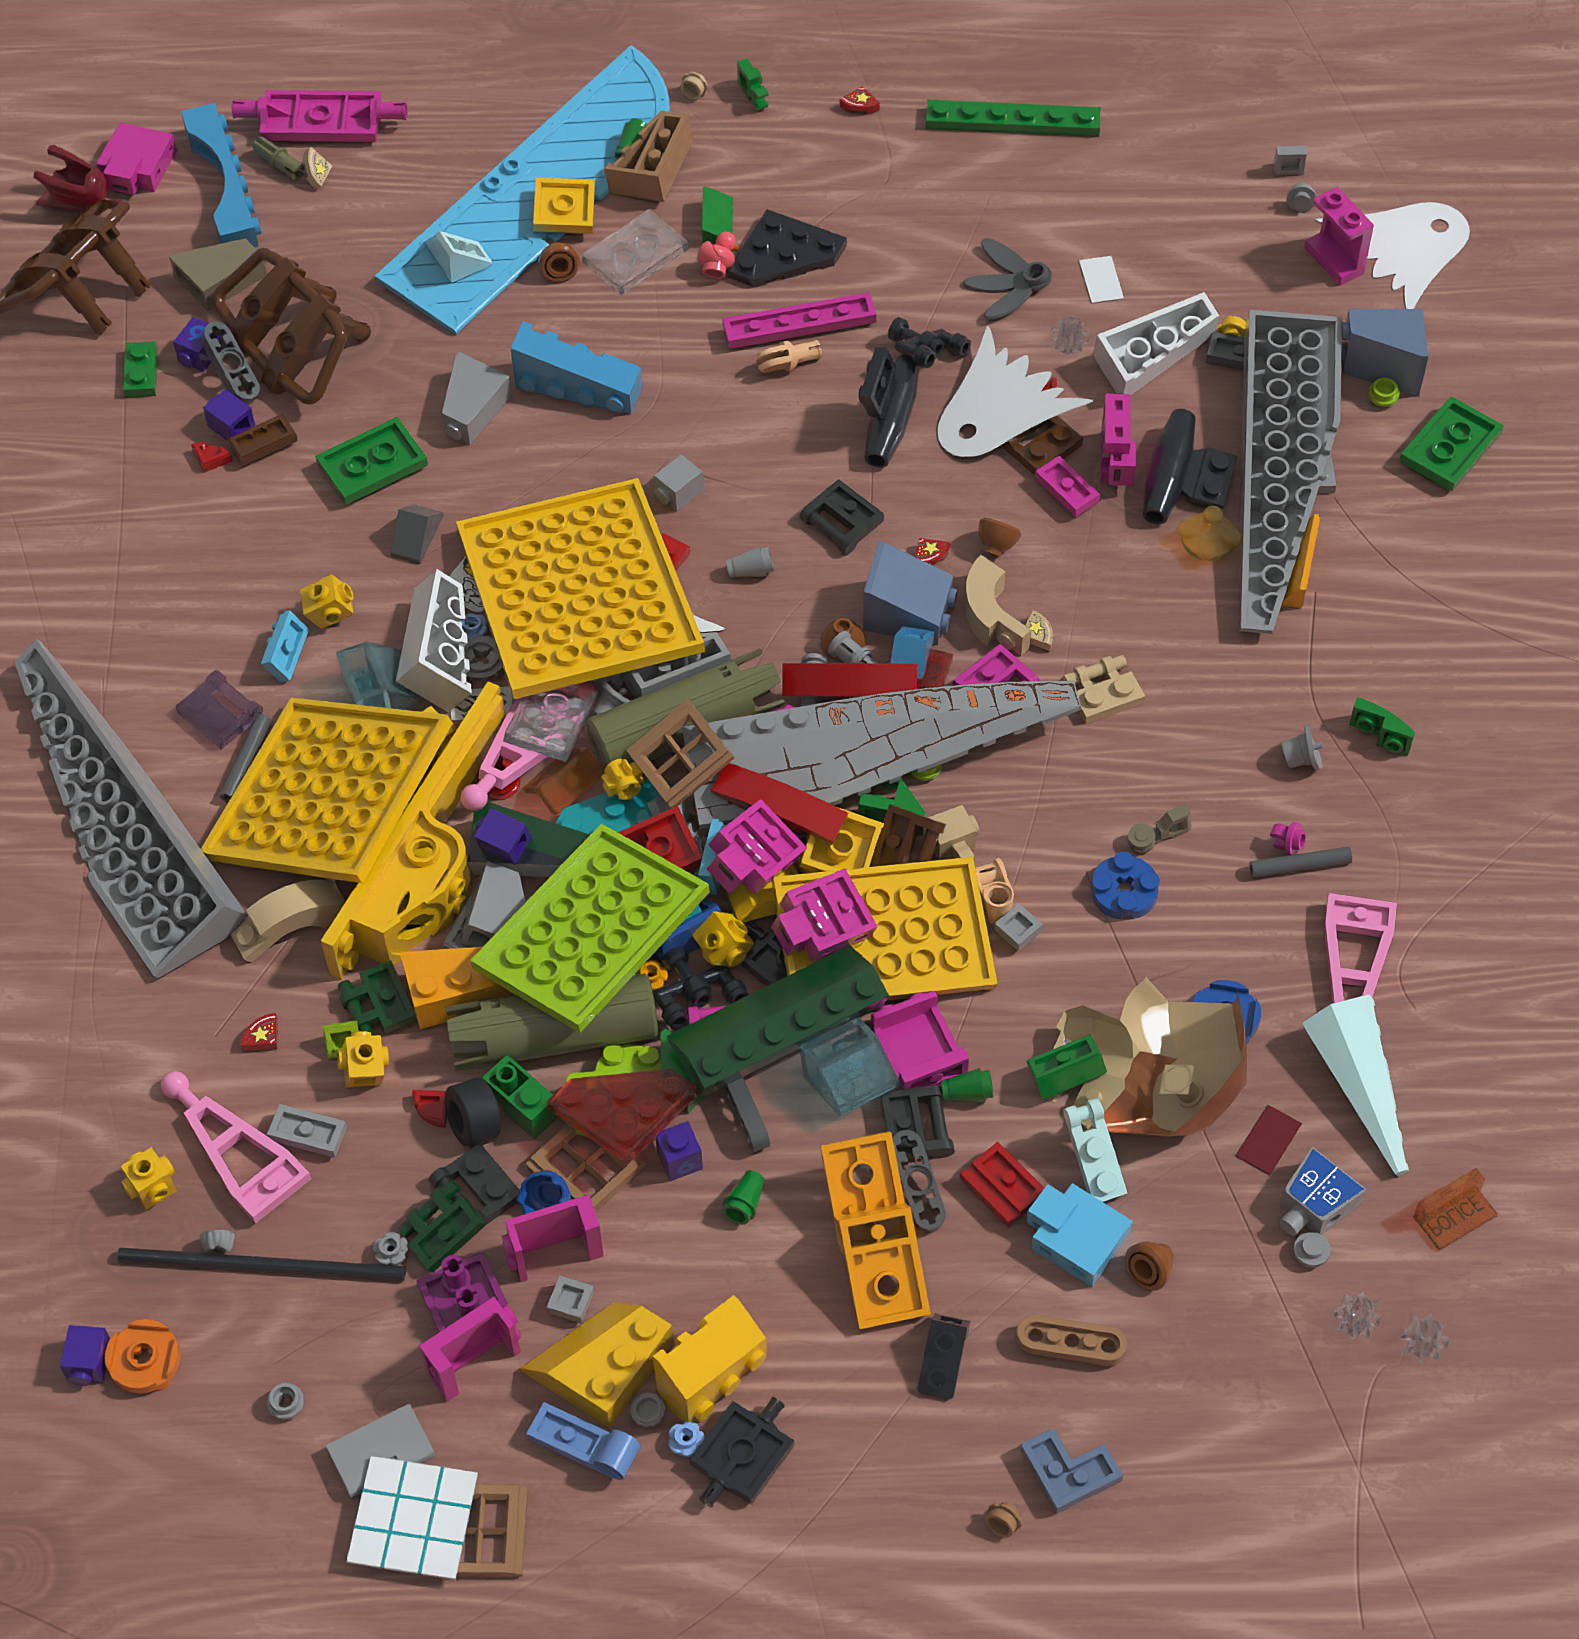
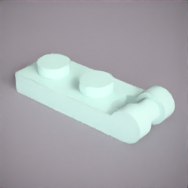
M1099 1098L1088 1100L1086 1105L1078 1108L1075 1105L1064 1108V1118L1087 1193L1102 1202L1128 1194L1105 1122L1103 1106ZM1090 1119L1093 1128L1083 1131L1081 1121Z

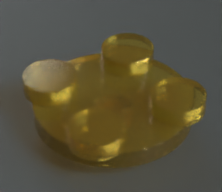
M1209 506L1204 510V513L1194 515L1188 520H1183L1178 525V534L1181 536L1185 550L1192 556L1206 561L1225 558L1240 543L1242 537L1241 531L1235 528L1223 516L1222 510L1217 506Z

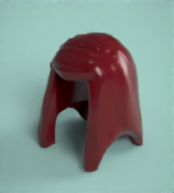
M50 145L48 147V155L64 160L66 167L54 171L52 176L37 170L34 172V179L46 188L44 194L37 200L36 205L85 213L96 202L107 197L108 182L105 175L97 167L90 165L78 156L58 146Z

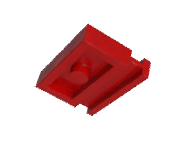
M996 1142L973 1161L968 1169L960 1172V1180L1008 1228L1014 1220L1028 1212L1029 1208L1044 1190V1187L999 1142Z

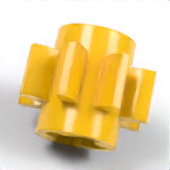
M616 759L610 762L604 770L605 774L601 776L604 781L602 786L608 796L612 797L617 794L618 798L622 800H628L636 796L641 790V784L644 783L641 777L643 774L642 770L635 762L629 765L626 759Z

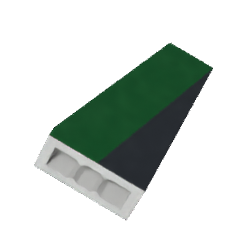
M487 802L481 810L474 811L468 864L474 875H480L486 862L489 861L519 872L520 876L550 877L590 834ZM491 808L526 824L532 836L516 865L481 850L474 838V831L478 821L482 817H486Z

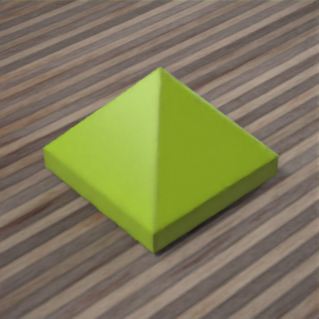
M357 1021L322 1026L327 1059L337 1058V1049H342L345 1038L350 1037L352 1033L359 1032Z

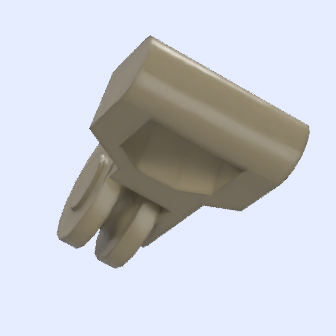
M1180 805L1167 811L1160 820L1155 822L1156 829L1142 823L1133 826L1128 834L1129 845L1132 850L1137 853H1146L1152 850L1156 843L1188 832L1192 826L1190 808L1187 805Z

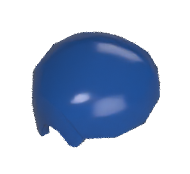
M545 1170L531 1173L522 1182L516 1201L521 1205L523 1213L527 1214L571 1200V1195L563 1177L556 1172Z

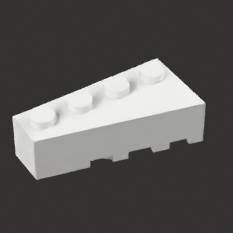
M1205 292L1098 334L1093 356L1116 394H1130L1131 396L1210 339L1213 332H1215L1219 314Z
M436 569L414 588L396 682L445 711L450 712L472 694L471 684L466 680V673L470 671L469 659H466L464 656L467 633L462 628V621L465 619L463 585Z

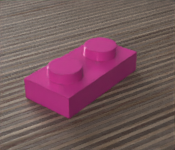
M1060 456L1035 471V479L1075 518L1099 503L1100 494Z

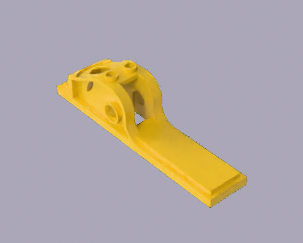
M487 682L399 818L364 883L356 885L321 939L328 971L331 976L342 980L347 970H352L355 967L359 953L380 963L391 960L394 966L401 961L400 952L410 951L431 935L434 938L450 927L466 905L472 888L470 871L466 864V848L461 835L455 829L446 825V822L460 802L463 789L470 785L477 775L483 759L486 757L506 717L500 686ZM407 925L421 926L414 929H403Z

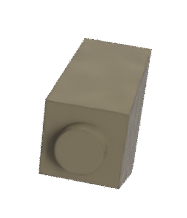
M240 239L175 253L169 258L174 277L207 311H210L214 308L213 295L216 288L260 248L258 246L253 247L246 239ZM266 261L261 262L226 295L225 301L267 275L264 264Z

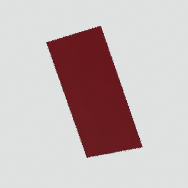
M1268 1105L1236 1156L1271 1175L1302 1123Z

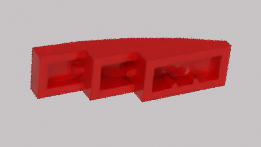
M782 663V696L862 697L917 689V664Z
M731 763L722 769L711 789V793L744 810H747L761 799L788 828L800 834L802 831H805L830 845H833L848 817V812L815 796Z

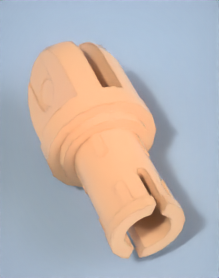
M818 340L793 345L789 341L780 342L779 346L765 349L757 354L756 362L761 363L758 369L763 373L782 369L787 372L793 371L798 363L821 359L822 349H816L817 346H820Z

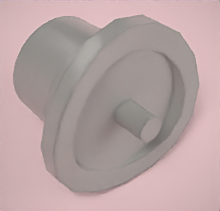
M603 680L601 685L605 690L592 710L599 714L629 702L630 700L624 697L628 690L622 687L617 693Z
M1305 725V733L1282 742L1285 758L1290 769L1302 765H1312L1315 770H1320L1323 767V763L1318 749L1323 748L1322 742H1314L1309 725Z

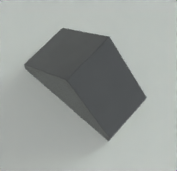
M414 504L399 509L391 546V556L421 564L444 516L443 512Z

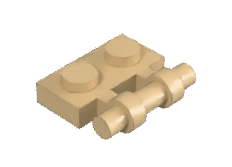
M1124 655L1114 658L1107 656L1100 659V663L1089 667L1082 665L1074 668L1072 673L1063 675V681H1074L1075 685L1078 684L1080 690H1077L1081 704V710L1078 712L1085 724L1145 703L1146 696L1132 671L1119 675L1117 671L1127 667ZM1102 675L1105 676V681L1094 685L1090 680Z

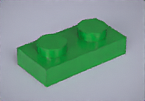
M156 341L125 344L123 385L125 398L156 396L158 361Z

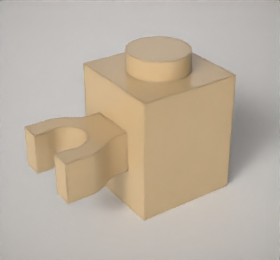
M963 805L928 817L946 824L944 833L939 834L934 849V854L938 860H946L954 857V859L973 857L974 859V854L971 850L976 848V835L979 834V826L973 815L968 816Z

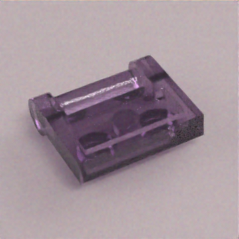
M219 670L211 672L201 686L176 705L177 713L220 750L251 726L257 714L263 713L261 705L256 701H249L226 681V676ZM217 691L238 707L242 713L236 717L213 698L212 695Z

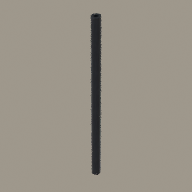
M121 1247L118 1250V1262L400 1281H405L406 1266Z

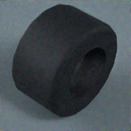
M473 1078L447 1087L444 1098L447 1118L454 1135L462 1145L472 1146L498 1137L501 1131L500 1111L496 1098L486 1081L482 1078Z

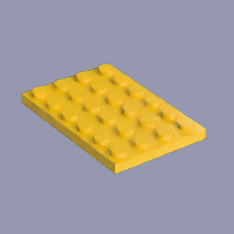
M973 857L847 869L850 878L878 926L871 938L854 944L852 947L873 965L889 994L887 1000L910 998L914 994H926L931 991H935L936 995L996 988L998 983ZM837 871L773 877L772 887L777 916L785 913L780 902L787 891ZM783 949L787 976L821 960L818 959L812 962L805 949L789 956L786 955Z

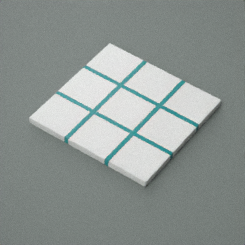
M371 1456L347 1563L456 1580L478 1473Z

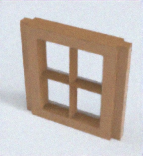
M689 699L681 703L627 749L629 755L671 808L680 805L735 758ZM690 720L700 734L680 749L671 736ZM702 739H705L714 752L698 766L694 767L685 754ZM666 741L676 754L656 770L646 756ZM680 759L690 772L670 788L661 774Z
M567 1124L533 1154L525 1165L532 1173L549 1170L563 1177L569 1188L571 1200L586 1196L572 1183L586 1169L604 1185L590 1198L596 1213L641 1172V1169L646 1166V1162L621 1139L591 1137L589 1138L599 1148L585 1160L568 1144L577 1134L575 1133V1128ZM561 1148L581 1164L567 1177L548 1161ZM604 1152L623 1168L610 1181L591 1165Z
M519 1485L475 1486L473 1500H478L476 1527H467L465 1533L475 1534L474 1561L459 1562L456 1577H522L527 1487ZM485 1500H506L504 1527H484ZM483 1534L504 1535L502 1562H481Z

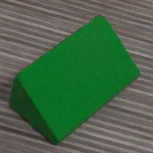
M703 187L702 244L710 241L711 244L716 245V238L720 233H732L733 197L712 188Z
M1091 1034L1026 1060L1043 1099L1107 1073L1102 1055Z

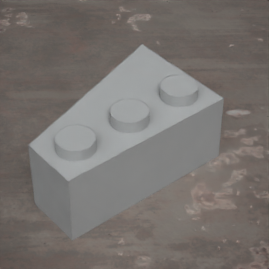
M717 632L701 633L705 652L619 674L636 699L730 661V652Z

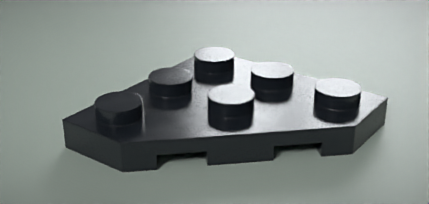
M767 209L736 256L734 264L729 267L728 278L752 287L766 285V280L781 276L785 280L806 274V269L822 266L825 269L835 266L847 246V237Z

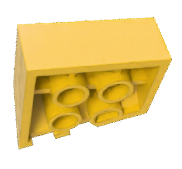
M734 1295L706 1315L699 1323L697 1332L693 1335L685 1331L677 1337L676 1345L671 1352L667 1354L661 1349L653 1355L657 1394L659 1398L664 1400V1405L683 1423L685 1421L695 1423L697 1420L702 1422L712 1413L715 1407L714 1403L723 1395L729 1396L737 1389L741 1382L740 1378L749 1369L755 1371L761 1366L767 1356L766 1337L738 1298Z
M613 1302L522 1366L520 1371L610 1429L654 1370L653 1355L661 1349L667 1352L674 1343L672 1325L643 1306Z

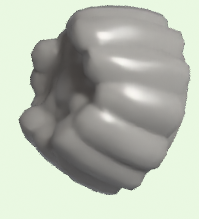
M227 1230L204 1231L200 1234L202 1248L206 1252L214 1250L216 1253L225 1250L229 1253L234 1244L235 1234Z
M651 1392L641 1393L639 1397L634 1398L630 1405V1414L633 1421L640 1427L645 1428L660 1424L666 1410L664 1400L659 1398L658 1394H652Z

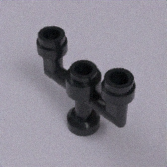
M901 317L896 318L888 330V338L897 343L895 345L896 351L912 358L913 363L921 368H930L935 359L942 353L944 345L947 346L950 353L962 357L969 352L971 347V341L960 333L951 334L943 329H938L932 332L925 331L920 334L909 329L908 321Z
M678 946L667 951L663 955L661 963L667 971L676 972L681 981L663 986L652 992L655 1001L662 1010V1019L671 1029L676 1030L683 1027L688 1022L689 1017L684 1006L681 1003L675 1002L673 997L682 994L689 1005L698 1006V1008L703 1007L712 999V989L709 984L718 981L722 987L723 997L732 1004L749 995L746 986L741 980L735 979L726 966H716L694 975L687 965L689 954L684 947Z

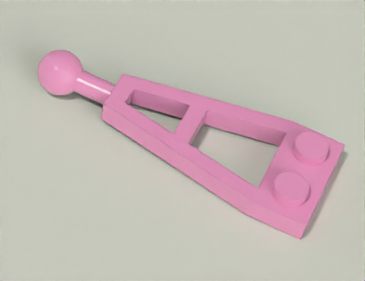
M538 694L518 698L510 707L480 767L479 783L468 785L463 789L461 793L462 805L470 811L481 810L486 805L488 800L487 793L493 786L502 790L565 745L582 726L584 716ZM517 721L550 735L549 738L530 751L508 741ZM500 755L514 762L503 771L494 768Z
M1332 893L1328 894L1324 936L1332 1004L1344 1001L1342 984L1365 987L1362 996L1370 995L1373 997L1393 938L1397 903ZM1336 931L1381 937L1370 972L1340 968Z
M173 1071L163 1077L161 1081L163 1094L170 1099H179L188 1109L184 1112L187 1122L232 1199L255 1224L311 1180L310 1173L287 1149L208 1096L198 1100L189 1090V1081L183 1073ZM208 1114L229 1127V1129L213 1141L200 1122ZM244 1137L275 1158V1160L239 1187L221 1155Z

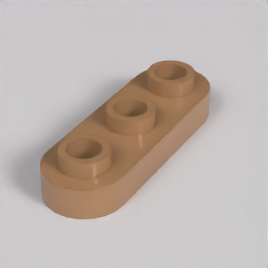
M1030 1315L1019 1323L1017 1329L1018 1345L1023 1351L1032 1355L1103 1366H1114L1120 1363L1126 1355V1336L1121 1330L1112 1326ZM1031 1334H1038L1041 1340L1034 1342L1029 1339V1336ZM1072 1339L1078 1345L1076 1347H1069L1065 1344V1341ZM1110 1345L1114 1348V1351L1106 1353L1101 1347Z

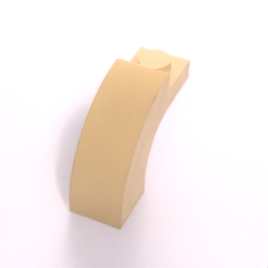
M980 555L973 563L966 582L965 613L968 624L976 637L987 647L997 639L1006 649L1013 650L1022 656L1029 649L1031 629L1007 614L997 604V597L1004 591L1005 571Z
M307 880L294 883L266 895L247 909L250 917L235 929L231 936L244 960L253 963L276 941L294 930L308 926H318L325 929L334 921L345 904V900L333 881Z

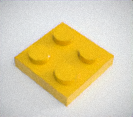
M536 177L533 231L593 234L595 180Z

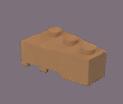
M660 111L638 133L639 138L631 147L626 145L621 150L622 156L614 164L608 163L604 167L610 194L665 201L694 140L688 114Z

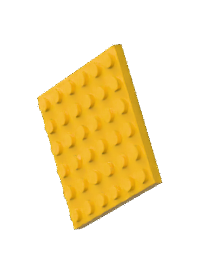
M291 697L201 847L202 852L209 861L364 883L453 722L446 714Z

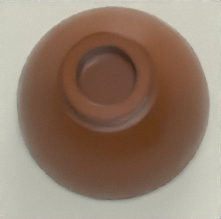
M555 242L542 250L538 260L539 271L548 281L555 283L565 282L577 273L580 259L577 252L570 245Z
M984 517L979 521V538L984 545L982 551L996 557H1000L1002 552L1012 548L1022 535L1019 529L991 518Z
M839 618L832 621L822 633V650L832 659L842 661L840 658L832 657L828 653L830 643L842 631L849 632L853 641L861 647H865L866 641L863 630L856 622L848 618Z
M1144 1241L1134 1244L1127 1250L1125 1265L1134 1282L1144 1289L1156 1291L1168 1282L1172 1273L1174 1256L1172 1250L1167 1245Z

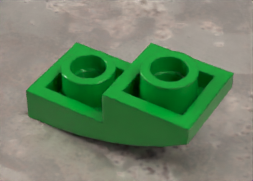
M1357 697L1349 725L1357 727L1363 732L1378 734L1377 746L1393 753H1401L1408 756L1415 732L1390 711L1368 700Z

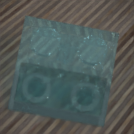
M364 642L336 652L340 674L353 704L403 710L423 703L420 695L396 682L402 653L400 649Z
M859 1017L799 1046L805 1079L839 1116L899 1087V1080L877 1035Z

